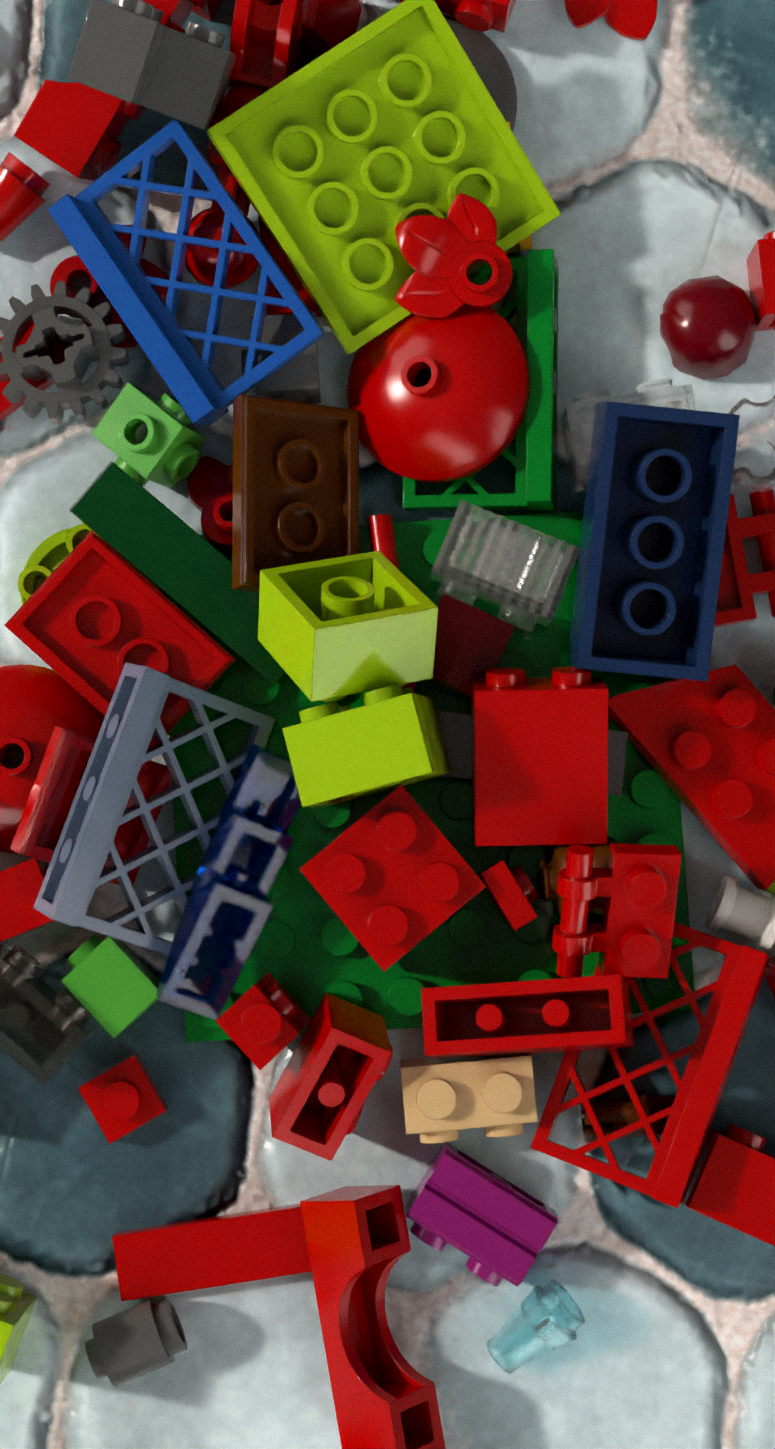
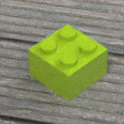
M380 551L260 570L258 640L311 702H333L341 700L349 694L393 685H401L403 687L406 683L433 678L438 607Z
M393 685L362 694L365 706L352 709L351 705L338 706L337 702L300 711L301 723L282 728L302 807L333 805L397 788L400 785L404 786L452 773L433 698L415 694L412 688L402 689L401 685Z

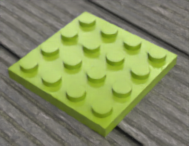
M434 0L403 1L207 131L209 138L346 354H351L411 314V312L402 308L395 301V296L400 287L415 272L401 253L396 240L395 226L399 222L418 215H434L447 220L448 211L453 200L459 193L466 194L482 202L491 211L497 222V246L505 252L561 215ZM478 262L471 266L468 276L487 263Z

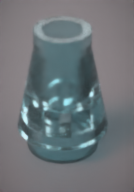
M551 1280L544 1287L535 1285L497 1334L486 1342V1345L499 1367L506 1373L511 1374L520 1366L577 1338L576 1330L585 1323V1318L579 1306L565 1288L555 1280Z

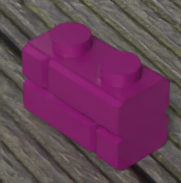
M447 1142L442 1145L405 1207L406 1217L414 1221L410 1228V1232L438 1251H443L447 1243L469 1256L465 1266L471 1272L497 1287L503 1278L517 1287L522 1283L538 1252L542 1250L559 1219L554 1209Z

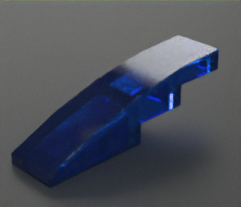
M252 743L225 802L197 871L156 994L159 1001L213 1020L218 1019L273 907V904L266 896L294 841L288 829L301 804L290 758Z

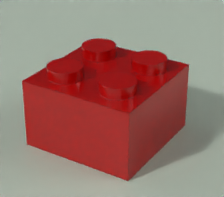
M402 785L398 786L299 869L383 971H386L486 887Z

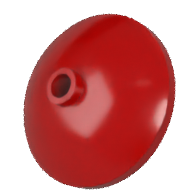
M465 304L455 313L443 319H430L411 313L360 347L354 356L348 376L347 405L348 409L359 410V441L378 463L388 470L411 480L439 483L469 476L496 459L510 444L519 430L527 411L530 397L531 378L529 361L524 346L515 330L506 319L490 306L476 308ZM431 368L432 375L430 381L422 387H416L415 380L417 374L422 369Z
M21 664L0 667V852L21 854L10 849L54 727L57 726L96 740L105 718L97 708L57 672L46 667ZM19 745L24 751V760L19 767L10 769L4 763V752L9 746Z

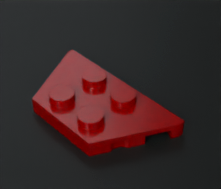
M736 664L709 671L708 681L677 679L609 697L608 716L621 731L628 732V739L756 888L767 889L775 880V709Z

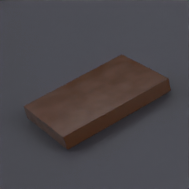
M241 394L233 400L232 590L259 592L260 570L359 554V410Z

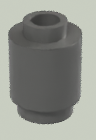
M151 1299L98 1321L92 1325L93 1338L85 1341L87 1357L95 1376L98 1379L107 1376L115 1387L175 1361V1354L187 1350V1341L182 1324L169 1299L155 1304Z

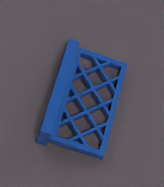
M177 119L171 121L78 195L73 197L66 194L47 209L184 411L195 424L210 426L229 412L228 407L233 404L235 398L241 394H247L326 335L192 137ZM177 142L188 158L184 187L152 183L156 157ZM142 169L140 180L129 179ZM198 175L209 191L196 190ZM118 186L139 190L133 227L111 223L98 204L100 200ZM151 192L182 196L177 234L145 229ZM194 199L218 202L225 212L221 241L189 236ZM234 228L238 231L246 245L232 243ZM118 233L132 235L130 249ZM144 237L175 242L169 280L149 277L140 266ZM187 244L219 250L213 287L181 282ZM231 252L254 255L262 266L257 294L225 289ZM271 281L283 299L269 297ZM155 286L168 288L166 302ZM180 290L212 295L206 333L185 330L177 320L176 312ZM223 297L256 303L250 340L217 335ZM267 305L290 308L305 329L284 346L261 343ZM190 338L204 341L202 355ZM216 343L248 348L244 375L226 389L212 371ZM260 350L274 352L257 365Z

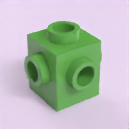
M127 382L91 433L118 456L114 463L142 487H145L150 480L171 489L177 481L184 479L193 471L199 461V450L208 439V437L190 424L191 419L175 397L164 392L159 399L154 394Z

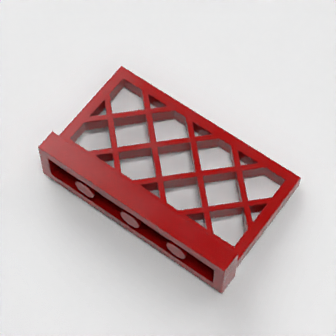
M674 922L673 937L689 942L674 950L671 948L670 964L685 996L650 1011L635 977H625L629 980V985L643 1015L632 1020V1027L634 1029L647 1023L663 1058L628 1073L618 1049L608 1048L621 1077L587 1092L576 1069L581 1053L586 1050L565 1051L530 1148L652 1196L655 1200L679 1208L683 1206L770 958L767 953L745 945L740 946ZM700 947L725 955L726 958L718 980L692 992L676 958ZM598 964L593 976L602 975ZM713 993L706 1014L703 1016L696 1000ZM690 1004L700 1025L697 1039L694 1044L670 1054L654 1019ZM690 1055L683 1078H681L674 1062ZM667 1065L678 1089L672 1106L648 1116L632 1081ZM572 1080L579 1096L564 1102ZM625 1085L640 1120L606 1135L591 1099ZM583 1104L598 1139L575 1150L551 1141L550 1137L559 1114ZM668 1117L659 1141L652 1123ZM644 1127L655 1151L647 1178L621 1169L610 1142ZM602 1147L609 1164L588 1156L586 1153Z

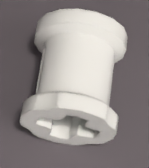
M725 875L713 896L707 913L705 928L715 932L721 927L755 940L756 948L767 952L775 941V897L769 899L738 887L735 878Z

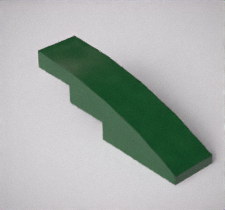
M111 461L71 506L69 511L163 593L170 596L215 637L230 647L267 681L275 685L285 671L258 640L259 592L232 590V562Z

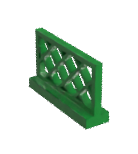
M553 249L528 250V257H509L513 275H517V296L499 313L507 322L517 313L516 333L526 351L531 378L527 411L515 435L516 457L507 448L501 453L515 467V493L488 494L473 479L481 470L457 479L442 495H418V481L403 477V509L405 511L530 509L532 513L557 512L559 267ZM486 264L468 277H475L471 281L473 284L483 285L490 280L492 268ZM422 369L417 374L415 380L416 387H419L420 375L427 382L430 381L431 374L426 369ZM468 484L477 494L458 493Z

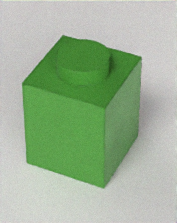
M95 934L66 960L73 970L61 980L66 988L113 1038L122 1034L169 990L124 941L108 936L102 942Z

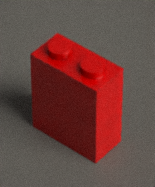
M575 667L552 669V677L526 678V671L519 668H494L486 670V679H471L472 831L475 846L607 844L608 687L601 677H592V670L576 669Z

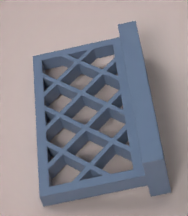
M125 662L33 908L52 920L73 927L79 926L186 961L275 719L170 678L169 675L149 667ZM169 692L188 700L197 722L196 725L168 738L160 720V715ZM203 706L221 713L208 719ZM234 718L252 724L253 726L244 750L225 759L213 729ZM154 734L157 744L149 747L150 741ZM202 735L214 765L185 779L173 748ZM162 754L175 785L145 799L137 782L141 765ZM237 767L235 775L232 777L230 770ZM219 776L227 795L222 810L202 820L190 790ZM131 795L134 805L125 809ZM180 796L191 826L162 840L150 810ZM140 816L152 846L122 861L113 842L119 825ZM215 827L210 839L207 831ZM197 836L204 853L200 869L179 880L167 851ZM108 857L111 867L103 870L104 864ZM157 857L169 886L139 901L127 872ZM117 877L129 907L106 919L87 914L86 912L95 888ZM192 888L189 899H187L185 891ZM175 898L182 917L172 942L154 936L144 913ZM135 919L139 930L122 924Z

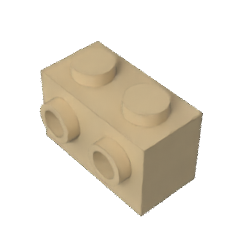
M530 1053L450 1059L422 1058L400 1061L406 1135L419 1133L420 1143L433 1144L455 1141L459 1139L458 1130L484 1127L486 1137L515 1136L524 1133L523 1123L538 1122L532 1056Z

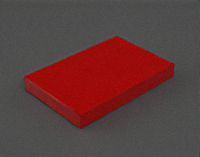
M92 530L4 625L104 716L108 710L125 662L149 667L169 675L170 678L208 692L236 661ZM170 692L160 715V720L167 736L191 711L187 699ZM154 734L150 741L149 747L157 744Z

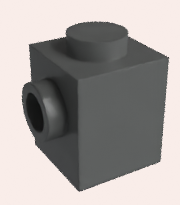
M294 314L265 315L261 343L284 346L305 329ZM318 341L255 387L256 396L311 404L321 403ZM248 349L241 350L242 376L245 372ZM260 350L257 365L274 352Z

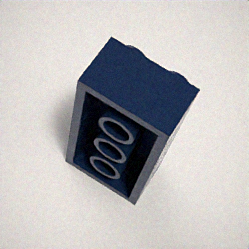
M610 401L596 403L567 661L576 669L708 681L740 415Z

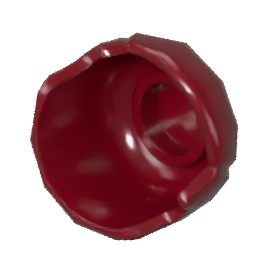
M716 275L689 279L669 293L663 304V313L660 315V335L669 350L672 364L682 373L706 380L728 376L746 362L755 336L756 319L750 299L742 288Z

